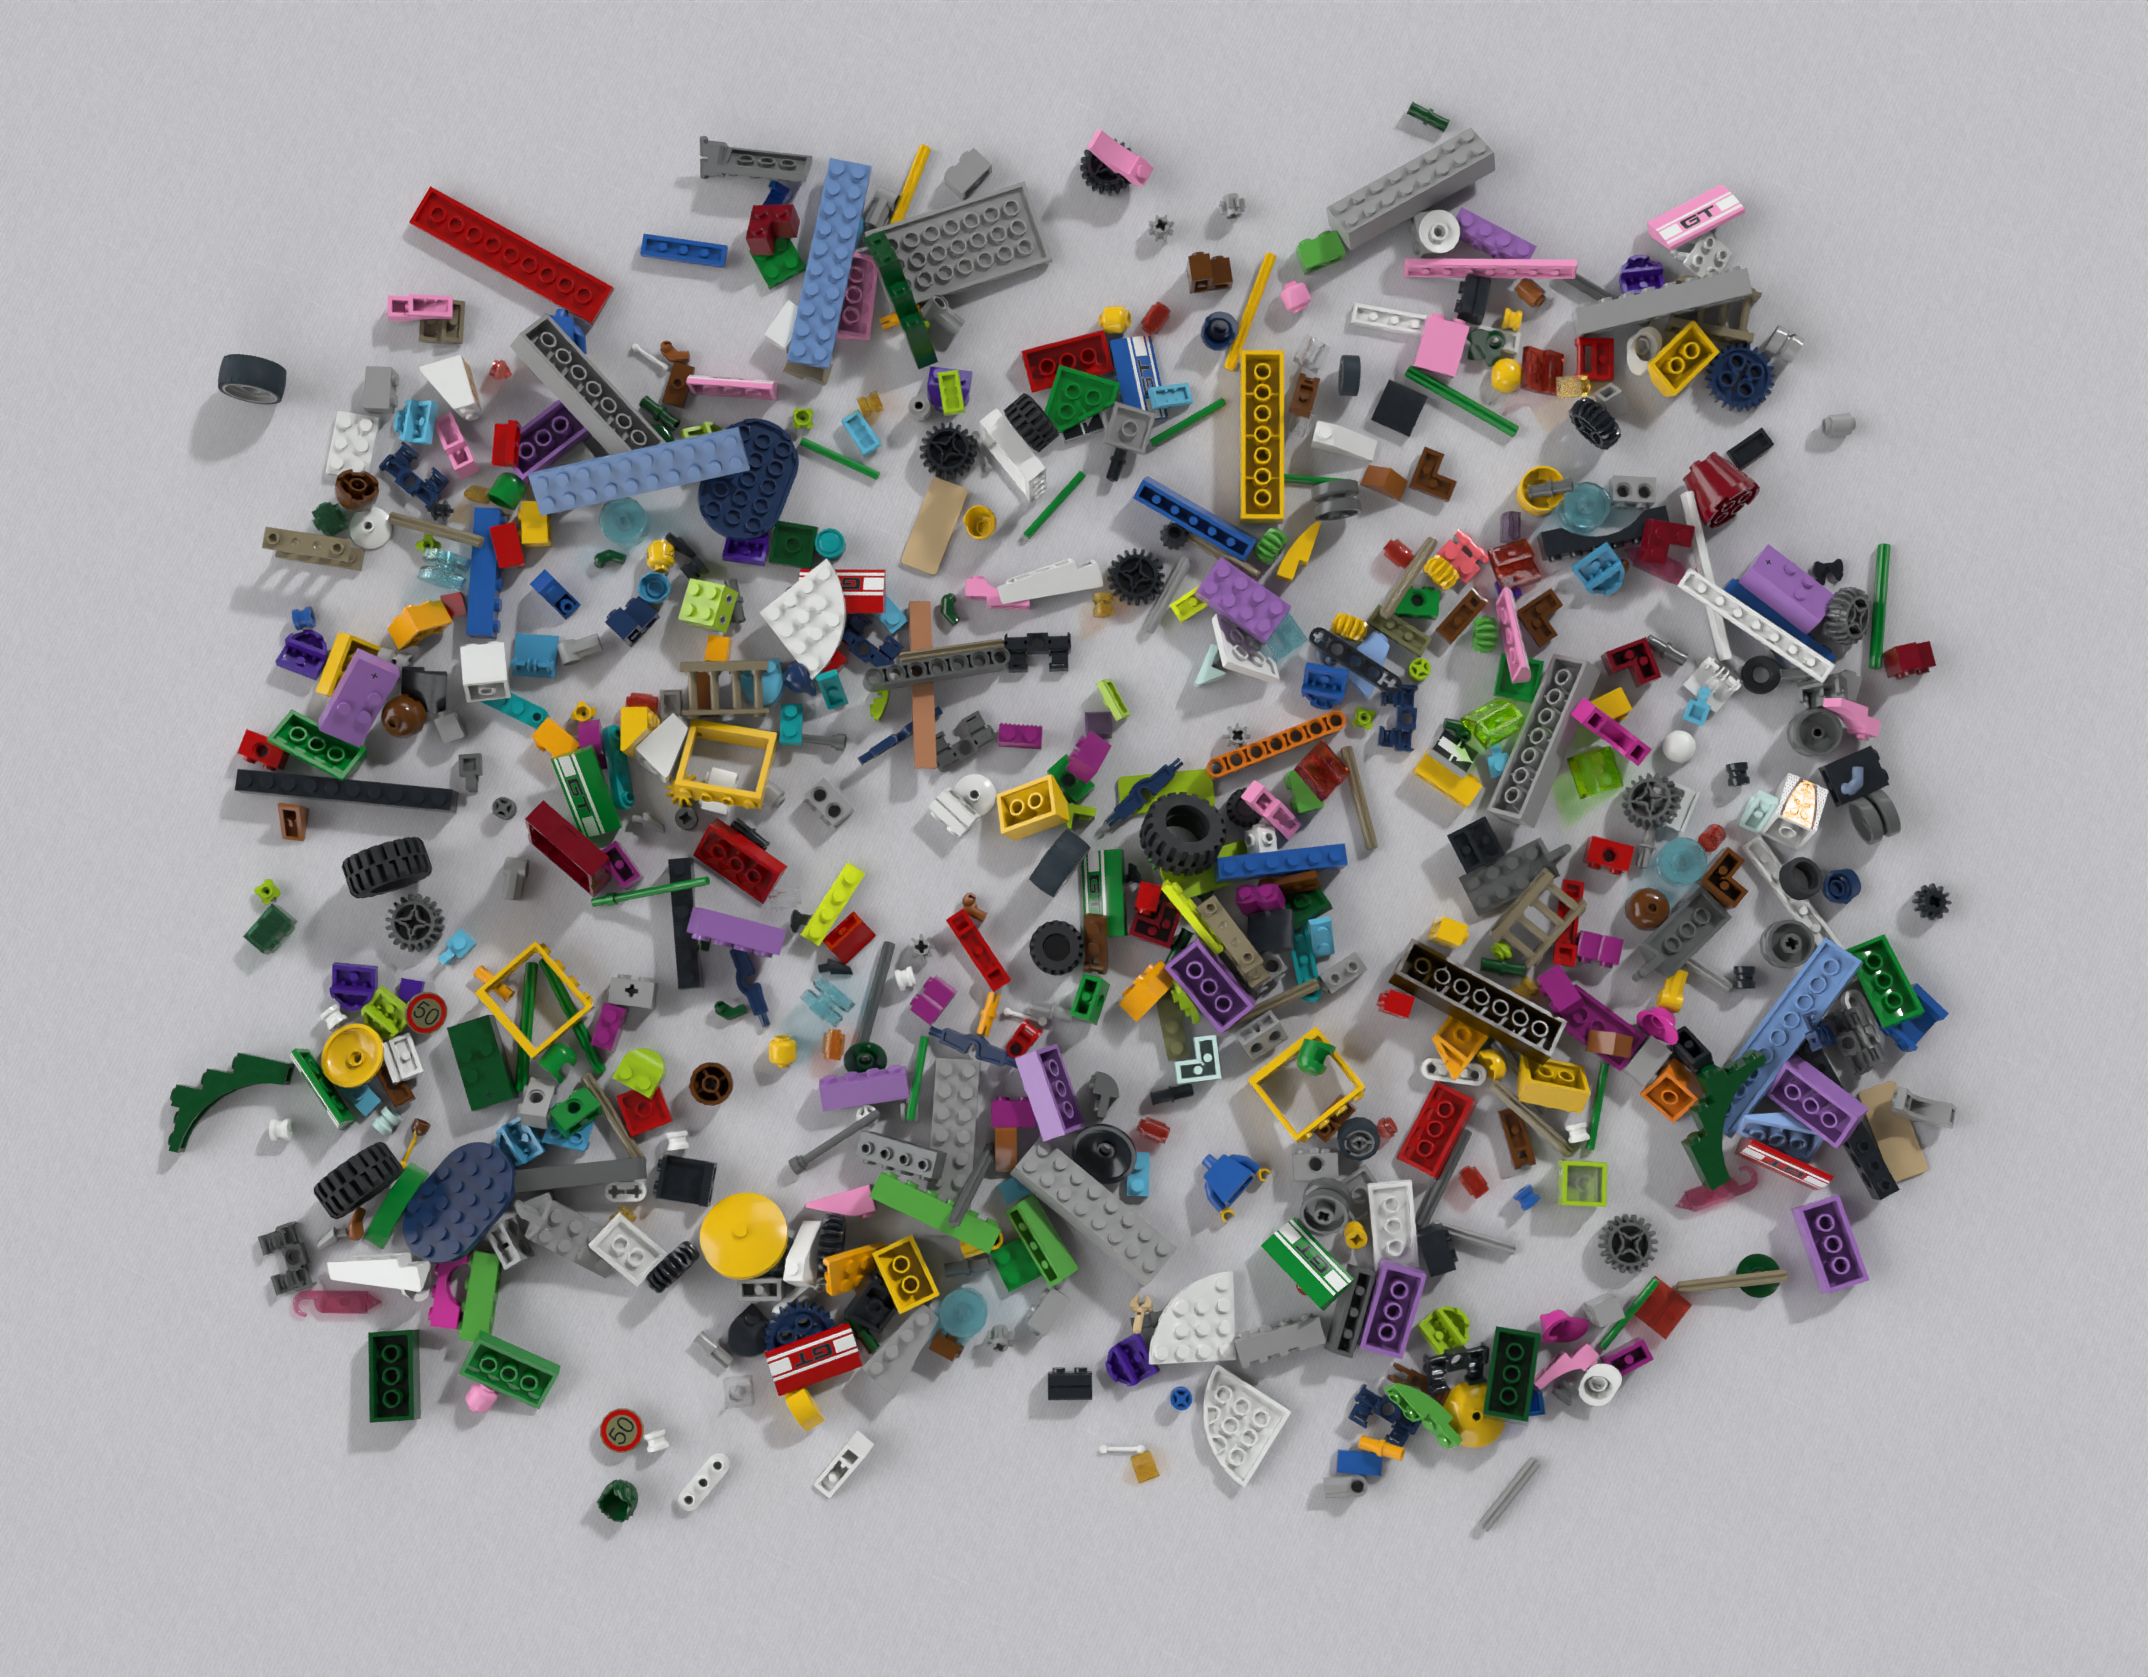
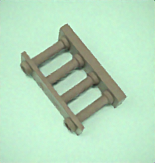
M1678 276L1675 280L1676 284H1681V282L1685 281L1684 279L1692 276ZM1752 288V294L1743 299L1739 326L1736 330L1730 329L1726 325L1730 303L1721 305L1717 324L1711 325L1705 321L1707 308L1698 310L1697 319L1694 321L1710 340L1728 344L1733 343V345L1741 342L1742 346L1746 347L1754 339V333H1750L1747 330L1751 303H1756L1761 298L1762 293L1756 292V289ZM1685 313L1670 317L1666 322L1664 331L1679 333L1691 320H1686L1684 317Z
M272 527L265 528L262 543L263 549L276 550L275 557L280 559L362 571L365 554L364 549L351 547L352 540Z
M768 660L681 662L680 672H685L686 676H688L689 709H683L682 715H687V719H700V715L752 714L753 717H766L765 713H770V707H763L762 674H764V670H768ZM742 670H751V674H753L754 707L741 708L740 674H742ZM701 671H707V675H710L711 709H698L697 675ZM720 671H729V675L732 677L733 708H720L718 675H721Z
M1546 867L1488 931L1489 936L1496 942L1500 938L1505 939L1527 958L1524 960V963L1529 969L1532 966H1537L1542 961V955L1576 917L1579 918L1584 914L1588 905L1582 897L1576 902L1553 883L1554 880H1552L1555 876ZM1543 889L1549 890L1570 908L1563 918L1559 917L1539 900L1538 895ZM1528 906H1534L1556 925L1548 935L1524 916V911ZM1514 922H1519L1541 940L1540 944L1533 951L1510 932L1509 928Z
M1214 895L1196 907L1209 927L1223 943L1224 953L1252 990H1255L1271 979L1270 975L1261 965L1264 963V960Z

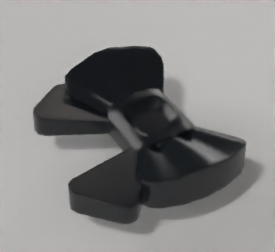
M1836 559L1834 562L1824 564L1819 561L1814 562L1813 573L1817 578L1816 581L1824 586L1826 574L1832 573L1837 581H1841L1844 575L1842 560Z
M1133 863L1128 864V874L1125 875L1126 886L1142 881L1141 874Z
M793 910L790 917L792 932L796 933L801 924L806 925L813 914H801L798 910Z

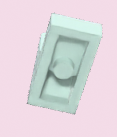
M1211 643L1195 681V687H1201L1226 676V672L1212 667V664L1217 665L1220 658L1217 645Z
M1759 790L1755 797L1751 796L1749 798L1739 826L1759 834L1778 805L1779 798Z

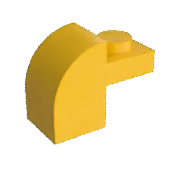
M807 1387L785 1394V1401L791 1413L806 1432L825 1421L819 1405L811 1397Z

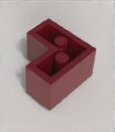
M794 204L753 205L746 234V241L752 255H773L777 238H797L800 219Z
M1646 518L1637 560L1665 566L1670 544L1691 548L1695 526Z
M1646 637L1607 651L1600 656L1608 676L1629 669L1636 688L1655 682L1662 677Z
M1930 641L1895 646L1885 651L1882 657L1887 677H1895L1896 680L1905 679L1914 674L1918 676L1930 673L1929 669L1936 666Z
M1163 900L1156 921L1135 914L1128 936L1169 950L1181 913L1173 903Z

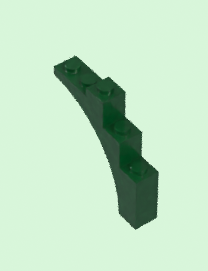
M882 230L865 237L866 246L883 281L918 369L938 362L926 325L905 279L900 261L884 231Z
M1756 1050L1744 1052L1742 1057L1726 1063L1723 1068L1714 1064L1707 1065L1702 1068L1700 1073L1695 1075L1706 1098L1695 1101L1694 1105L1688 1108L1699 1131L1688 1134L1687 1138L1681 1141L1702 1185L1711 1191L1730 1181L1722 1151L1723 1127L1729 1106L1740 1086L1756 1069L1767 1062L1765 1055Z
M237 1053V1056L232 1061L233 1073L207 1068L201 1078L202 1088L176 1084V1087L171 1092L170 1100L172 1101L171 1106L178 1107L179 1111L175 1113L173 1120L175 1124L174 1131L168 1139L169 1151L176 1153L185 1152L189 1138L199 1120L213 1105L225 1096L239 1089L257 1084L290 1085L295 1064L248 1053Z

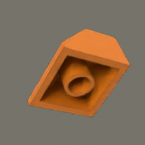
M1676 1058L1671 1059L1663 1069L1661 1068L1656 1074V1079L1650 1085L1647 1084L1640 1093L1645 1100L1672 1123L1686 1113L1688 1108L1693 1106L1694 1102L1701 1099L1704 1094L1697 1078Z

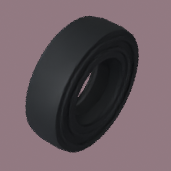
M1768 656L1752 657L1743 665L1741 670V680H1743L1744 687L1755 694H1766L1773 691L1781 679L1779 665ZM1763 667L1768 671L1769 678L1765 683L1755 681L1753 678L1755 668Z

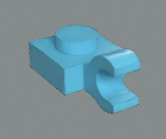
M1701 685L1697 699H1689L1682 719L1701 726L1704 725L1711 708L1710 705L1706 704L1711 692L1709 688Z
M1499 739L1488 742L1492 756L1486 757L1490 778L1502 776L1509 759L1508 752L1501 753Z
M460 928L445 943L449 949L442 953L438 960L447 966L456 956L463 959L477 943Z

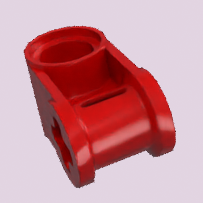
M1026 1018L1006 1046V1051L1009 1052L1008 1056L1017 1058L1025 1055L1043 1033V1030L1035 1028ZM1019 1044L1022 1047L1021 1054L1017 1056L1012 1055L1009 1050L1011 1045Z

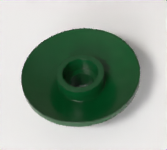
M859 1042L849 1047L846 1051L844 1066L847 1072L854 1071L857 1073L866 1072L872 1068L885 1069L887 1066V1055L878 1044Z
M1756 1253L1748 1255L1741 1260L1737 1266L1736 1275L1754 1273L1755 1271L1780 1270V1268L1771 1257ZM1780 1283L1740 1288L1751 1297L1764 1298L1773 1294L1778 1289Z

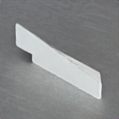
M1068 558L1012 577L1006 581L1007 584L998 586L997 590L1001 602L1006 604L1102 587L1104 583L1096 561L1092 559L1076 565L1074 560Z
M410 1253L355 1255L348 1257V1260L327 1262L331 1280L417 1292L422 1291L431 1266L429 1261L411 1262Z

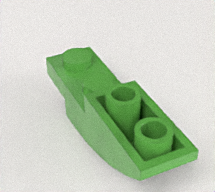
M1400 1383L1388 1385L1384 1388L1390 1400L1402 1409L1404 1416L1412 1422L1421 1420L1423 1426L1434 1434L1441 1446L1446 1449L1459 1446L1463 1441L1449 1425V1422L1453 1419L1451 1414L1430 1396Z

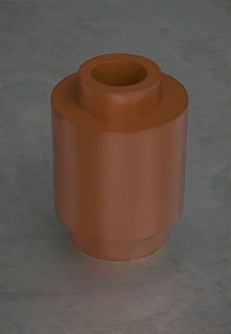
M1523 278L1514 289L1517 292V296L1531 308L1541 306L1546 300L1544 296L1546 291L1531 278Z

